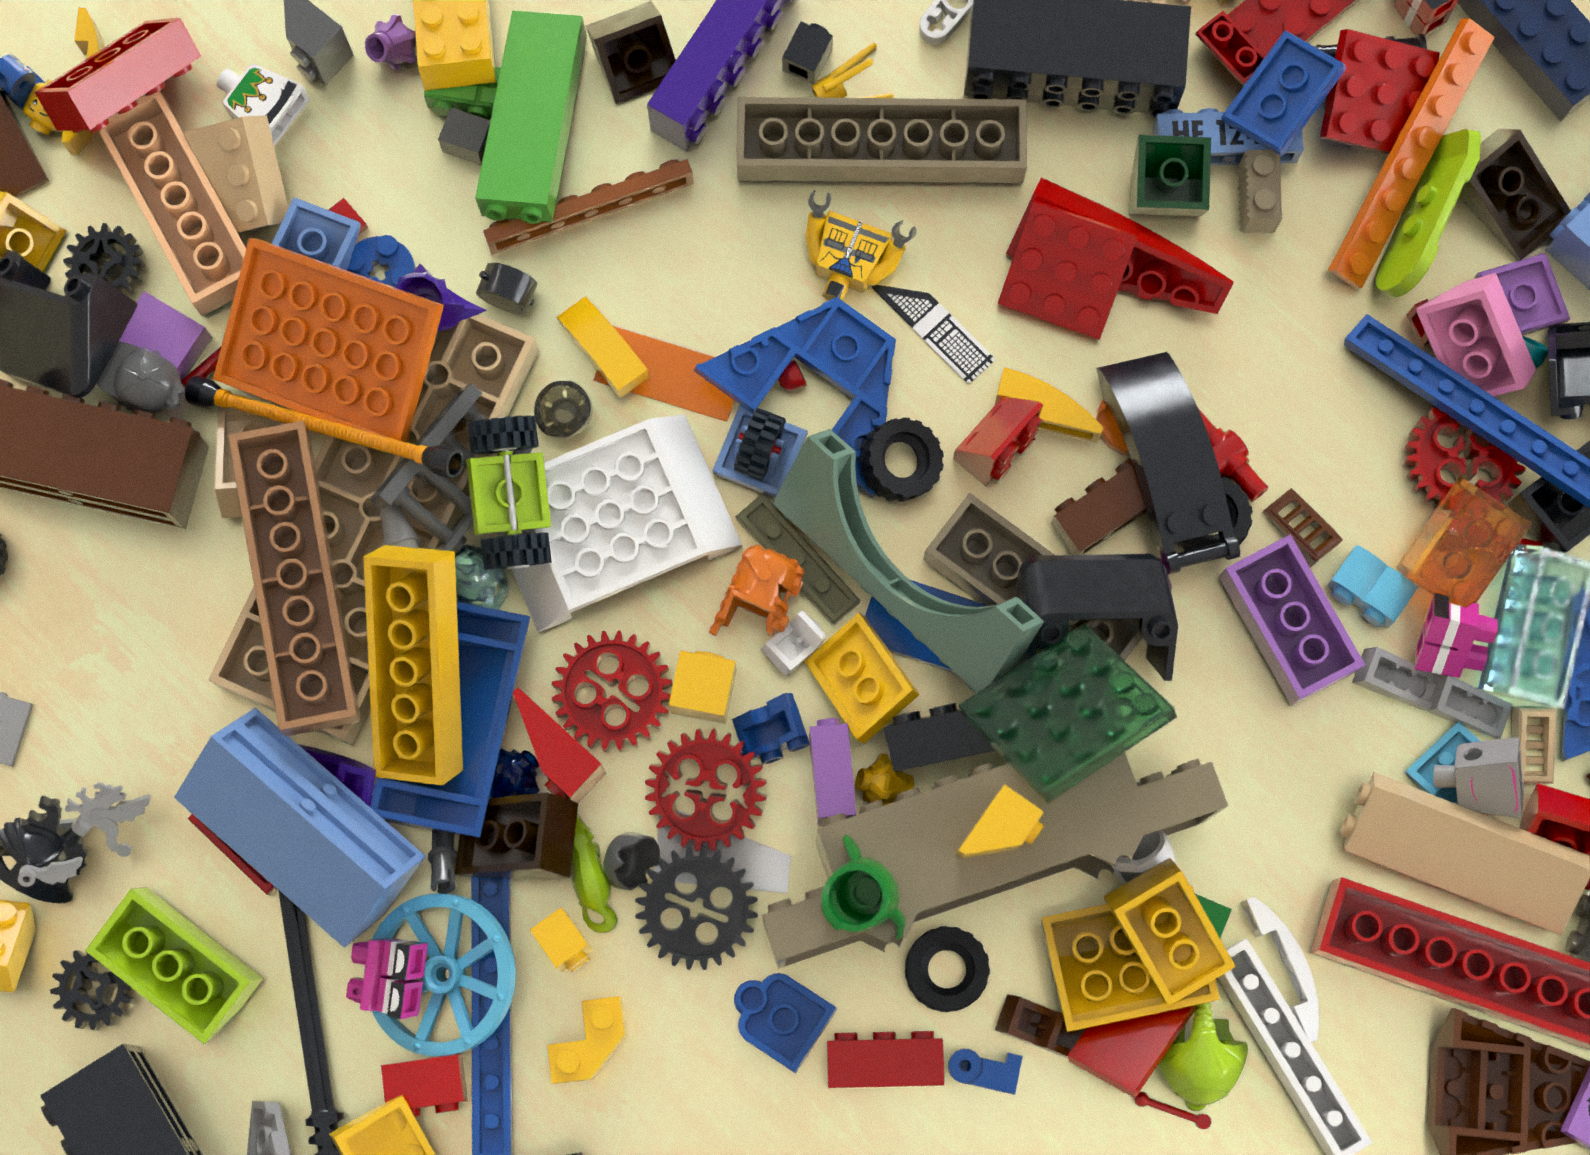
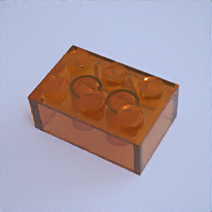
M1459 476L1396 566V569L1406 578L1434 595L1435 592L1449 596V603L1468 608L1470 604L1477 603L1533 523Z

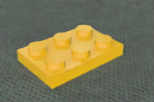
M859 612L805 660V663L844 722L848 723V728L856 740L863 744L889 723L892 717L898 715L920 695L871 623Z

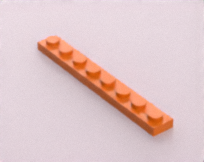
M1470 18L1460 19L1328 269L1353 288H1362L1495 38Z

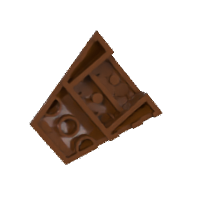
M1451 1008L1431 1047L1428 1127L1439 1154L1506 1155L1578 1143L1560 1132L1588 1071L1590 1061L1553 1046L1541 1044L1520 1033H1513L1487 1020L1475 1018L1462 1010Z

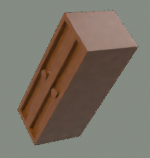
M0 379V488L177 528H187L209 445L202 439L200 433L192 428V423L178 418H170L169 422L156 420V415L142 410H134L133 414L120 412V407L106 402H98V406L84 404V399L74 398L68 394H63L62 399L48 396V391L34 386H27L26 391L13 388L14 385Z

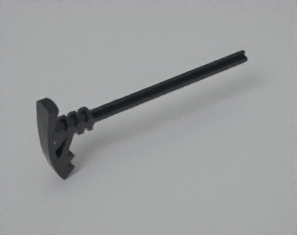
M278 890L312 1110L305 1123L306 1126L314 1127L315 1134L308 1138L309 1144L317 1145L318 1153L315 1155H340L329 1134L338 1129L337 1123L344 1119V1112L338 1111L334 1105L306 917L299 907Z

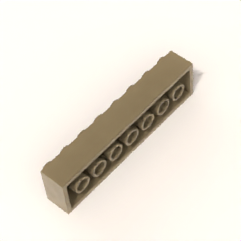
M738 97V181L1024 182L1027 170L1026 100Z

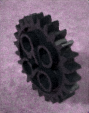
M687 846L685 857L680 858L678 853L672 850L671 857L673 862L668 864L664 859L659 858L658 863L661 871L658 873L652 869L647 870V874L653 880L652 883L640 882L639 887L647 892V896L635 899L636 903L645 906V910L636 913L635 918L647 921V924L639 929V933L646 934L651 932L653 936L647 943L648 948L659 943L662 947L658 957L661 959L670 952L673 954L672 966H675L680 958L686 959L687 970L692 968L694 960H699L702 969L706 970L708 958H713L718 966L722 965L721 953L725 951L730 957L734 958L735 952L732 945L736 943L740 946H746L741 933L754 932V928L746 923L747 919L758 917L757 912L748 909V905L757 902L758 898L746 896V891L751 889L754 884L753 882L742 883L740 881L746 870L745 868L735 872L732 870L735 858L731 857L725 863L720 862L721 850L719 849L712 858L707 857L706 846H702L699 856H694L691 847ZM684 872L693 874L697 879L695 890L690 893L679 891L675 885V879L679 874ZM722 886L731 891L732 901L729 905L717 907L711 902L710 895L715 888ZM672 893L689 902H695L697 897L703 899L704 908L726 915L728 921L724 923L704 913H698L696 918L690 916L689 907L667 900L665 894ZM667 908L679 910L683 917L682 923L676 928L664 926L661 922V914ZM705 922L714 924L718 929V935L715 940L708 943L700 941L696 936L697 927Z

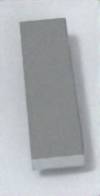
M1379 647L1364 649L1361 658L1365 666L1355 673L1352 681L1353 684L1451 722L1457 723L1459 721L1464 727L1495 739L1501 738L1513 704L1452 676H1441L1436 673L1415 670L1414 663Z

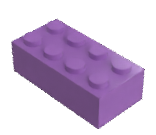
M1291 534L1226 567L1219 575L1221 583L1291 706L1354 674L1365 666L1363 659Z

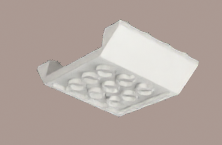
M685 414L647 419L544 462L551 527L522 530V534L548 532L552 563L512 569V572L536 629L540 633L573 619L571 612L701 557L707 556L710 561L743 547ZM506 532L496 533L498 537L510 536L506 535Z

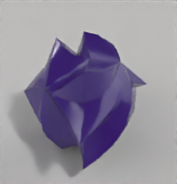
M419 264L413 273L399 277L395 286L397 289L444 305L437 331L451 329L459 321L487 311L449 290L445 279L434 277L422 264Z

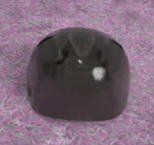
M555 381L548 384L538 394L534 405V416L536 417L537 426L543 433L555 438L566 439L581 434L590 424L593 415V405L589 395L581 386L572 381ZM564 390L567 391V398H564ZM546 402L551 403V404H552V407H551V408H550V407H547V406L545 405V403H546ZM554 422L552 425L546 426L547 423Z

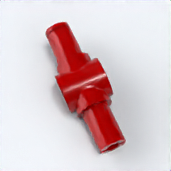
M1199 409L1212 444L1220 475L1232 479L1247 494L1251 502H1254L1268 490L1269 486L1248 464L1250 460L1247 458L1249 455L1247 446L1232 430L1224 432L1222 428L1217 429Z

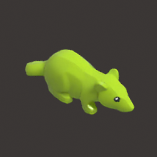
M577 813L572 856L574 872L572 884L579 899V905L582 906L583 920L587 926L594 932L607 933L613 930L618 922L614 910L607 904L611 897V885L604 873V868L599 858L600 847L596 842H593L594 836L590 828ZM586 908L602 915L604 918L603 923L591 921Z

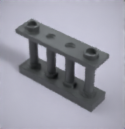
M472 383L461 388L414 445L428 447L445 445L459 449L463 452L464 466L467 468L466 460L477 457L471 454L464 445L454 438L456 433L452 430L460 420L463 423L466 421L470 423L487 419L477 410L479 406L475 404V401L482 392ZM533 448L513 451V455L531 453ZM403 458L369 499L380 510L391 504L395 507L401 506L441 541L435 550L455 551L456 554L466 543L467 538L464 537V534L473 524L471 499L446 477L434 474L424 465L408 458ZM414 476L418 479L423 477L464 513L451 530L409 494L410 489L406 486Z

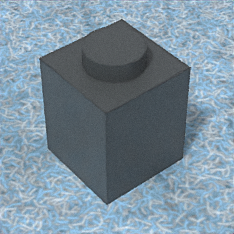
M451 107L438 138L442 152L482 166L490 120Z

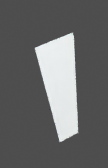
M677 810L680 814L689 815V814H686V813H684V812H681V811ZM666 825L658 829L657 843L660 847V858L664 859L668 864L673 862L671 857L672 850H675L680 858L685 857L687 846L691 847L694 856H699L700 850L696 851L694 840L690 839L684 847H681L682 835L677 834L669 840L667 836L671 828ZM734 834L730 835L731 846L728 848L721 839L717 841L715 851H711L708 842H703L702 846H706L707 857L712 858L719 849L721 850L720 862L725 863L733 857L735 858L732 867L734 872L745 868L746 872L740 881L742 883L753 882L754 886L749 890L788 893L791 855L746 837L740 840ZM654 866V871L659 873L661 871L660 866ZM684 872L677 876L675 883L697 885V879L693 874Z

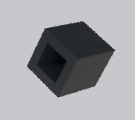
M800 21L782 57V71L810 84H815L832 51L833 35L829 34V31L819 24L811 23L809 25Z

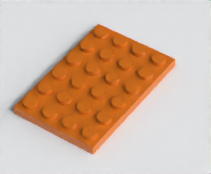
M249 238L213 380L303 414L407 443L444 305L266 241Z

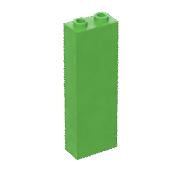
M512 10L475 196L481 216L497 221L504 220L505 218L521 219L532 224H537L541 221L553 222L587 39L582 16Z

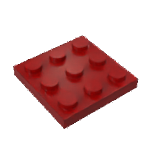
M1350 29L1340 30L1335 59L1344 63L1346 70L1328 93L1320 138L1389 154L1436 67L1440 52Z
M1034 199L997 304L1100 340L1138 235Z

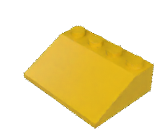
M1108 904L1041 917L1044 939L1067 1032L1220 1000L1216 981L1213 980L1168 1006Z

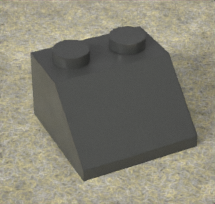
M284 0L286 38L292 48L291 56L299 63L297 69L310 81H314L316 78L327 86L354 56L341 25L309 0Z

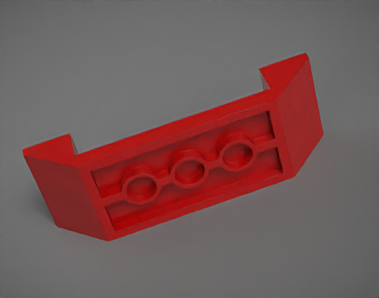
M1245 0L1228 14L1222 10L1196 31L1195 35L1237 81L1244 86L1285 30L1308 42L1359 0Z

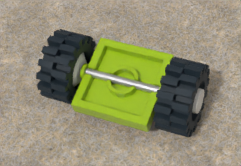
M530 415L509 416L468 423L471 454L497 453V456L466 460L474 535L506 532V535H510L481 540L484 570L518 569L532 565L552 563L548 532L522 534V530L551 527L543 452L513 455V451L539 447L536 417Z

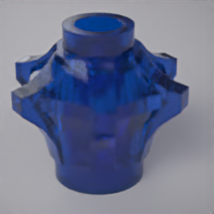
M501 748L490 796L496 798L537 794L540 789L536 782V776L538 775L536 769L539 767L536 757L527 750L519 753L515 749L508 752Z

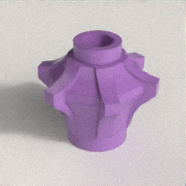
M393 14L387 23L381 20L376 22L375 32L370 34L365 40V50L372 61L384 62L391 69L399 70L401 63L413 64L417 60V56L414 53L416 45L415 31H412L403 24L401 15Z

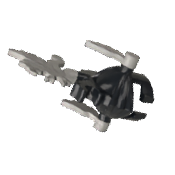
M98 782L94 785V789L98 788L100 792H95L94 798H88L86 796V788L82 787L81 792L76 793V797L80 798L83 804L74 803L70 798L67 799L68 805L65 806V811H78L81 815L75 819L61 821L62 808L60 807V800L56 798L50 799L44 795L41 796L38 807L45 810L46 813L42 814L35 810H30L28 819L15 818L14 822H6L4 828L0 829V880L13 889L36 900L49 903L70 902L73 898V893L70 889L69 878L80 875L81 869L86 866L85 857L88 854V850L85 848L81 838L93 826H96L105 832L108 848L111 851L117 852L122 857H127L131 854L132 848L126 843L120 845L117 843L119 833L117 822L123 823L125 820L134 821L136 816L144 814L145 807L149 804L151 796L148 794L133 800H125L126 793L121 792L123 786H105L103 783ZM119 802L116 806H111L113 803ZM2 856H12L17 862L11 870L4 863Z

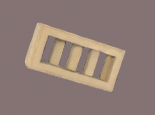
M1512 706V738H1520L1523 783L1554 784L1556 709L1547 706ZM1527 718L1540 719V725H1527ZM1526 734H1541V741L1526 740ZM1526 749H1542V756H1526ZM1525 764H1542L1543 771H1525Z

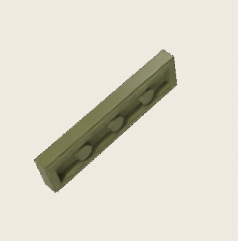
M764 493L735 516L740 525L763 548L772 549L776 553H782L787 558L798 561L800 567L804 569L803 584L800 591L833 627L861 603V600Z

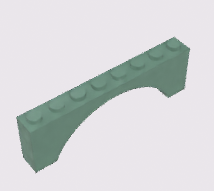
M831 429L808 436L772 504L783 513L788 521L794 523L803 531L813 544L819 546L830 556L839 568L845 570L856 580L865 592L871 594L882 604L891 616L897 618L908 628L918 641L924 643L935 653L944 665L950 667L961 677L971 690L984 697L1002 688L1044 621L1018 597L991 606H964L942 600L915 585L887 557L867 523L856 483V452Z

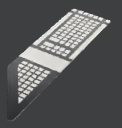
M883 285L872 286V289L968 384L995 361V358L930 293Z

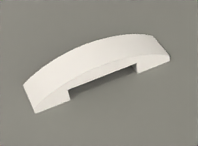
M1255 897L1240 902L1255 937L1270 932L1301 1002L1289 1008L1310 1042L1316 1041L1319 1030L1317 992L1311 970L1299 944L1286 925L1264 903Z

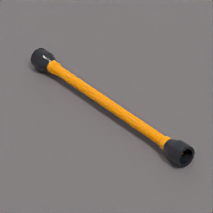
M192 377L185 387V399L189 404L203 408L229 407L285 424L304 421L307 429L310 431L412 459L416 463L427 467L432 473L447 478H456L464 465V455L459 449L445 445L417 446L232 394L231 391L223 389L215 381L206 378Z

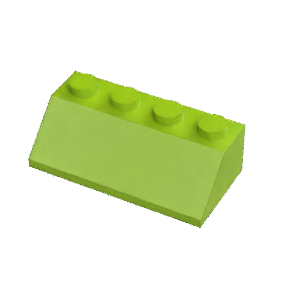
M147 887L131 888L85 950L203 1044H206L241 1010L264 979Z

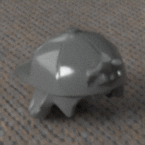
M121 341L115 347L96 383L99 388L113 396L119 405L125 406L128 411L132 410V412L134 410H142L154 413L168 407L172 410L175 407H180L182 394L185 393V388L181 383L177 368L173 363L161 356L159 351L154 350L151 352L147 348H139Z

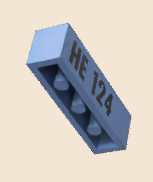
M1214 108L1202 109L1197 113H1183L1182 110L1170 109L1167 112H1162V114H1157L1152 127L1153 135L1211 137L1210 166L1239 165L1247 150H1269L1224 123L1221 118L1224 112H1219ZM1302 130L1283 156H1280V164L1298 162L1304 151Z

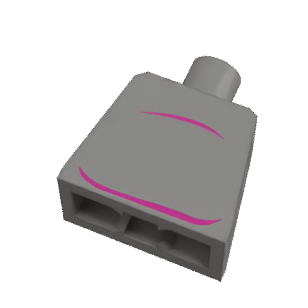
M1513 737L1460 744L1457 746L1455 765H1434V788H1456L1458 805L1476 812L1522 818L1524 784L1520 738Z

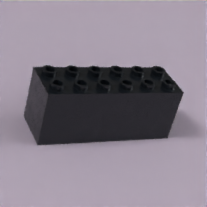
M973 0L963 96H969L972 99L1026 100V103H1042V105L1049 108H1059L1066 105L1076 106L1083 111L1108 109L1122 115L1134 112L1149 113L1150 116L1156 118L1157 114H1162V112H1167L1170 109H1178L1186 87L1191 6L1127 0Z
M121 1044L40 1095L45 1104L41 1107L42 1113L52 1127L57 1125L64 1137L61 1140V1145L67 1155H203L140 1046Z

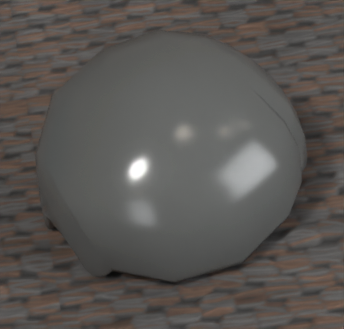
M626 832L613 839L606 850L603 867L607 879L615 888L631 891L639 886L640 882H648L645 876L646 871L650 867L659 865L660 847L655 838L639 833Z

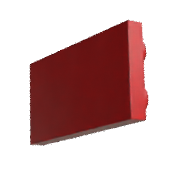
M1196 1005L1087 1028L1068 1054V1060L1127 1095L1136 1098L1193 1015Z

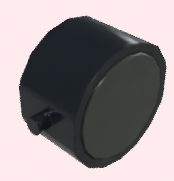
M496 262L487 263L485 270L479 273L481 280L476 294L488 304L515 314H526L529 305L532 306L534 304L532 298L537 288V281L528 274L514 267Z

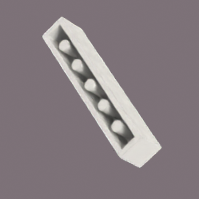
M1248 939L1239 941L1227 948L1226 950L1236 967L1221 975L1218 979L1325 1155H1354L1372 1144L1368 1134Z

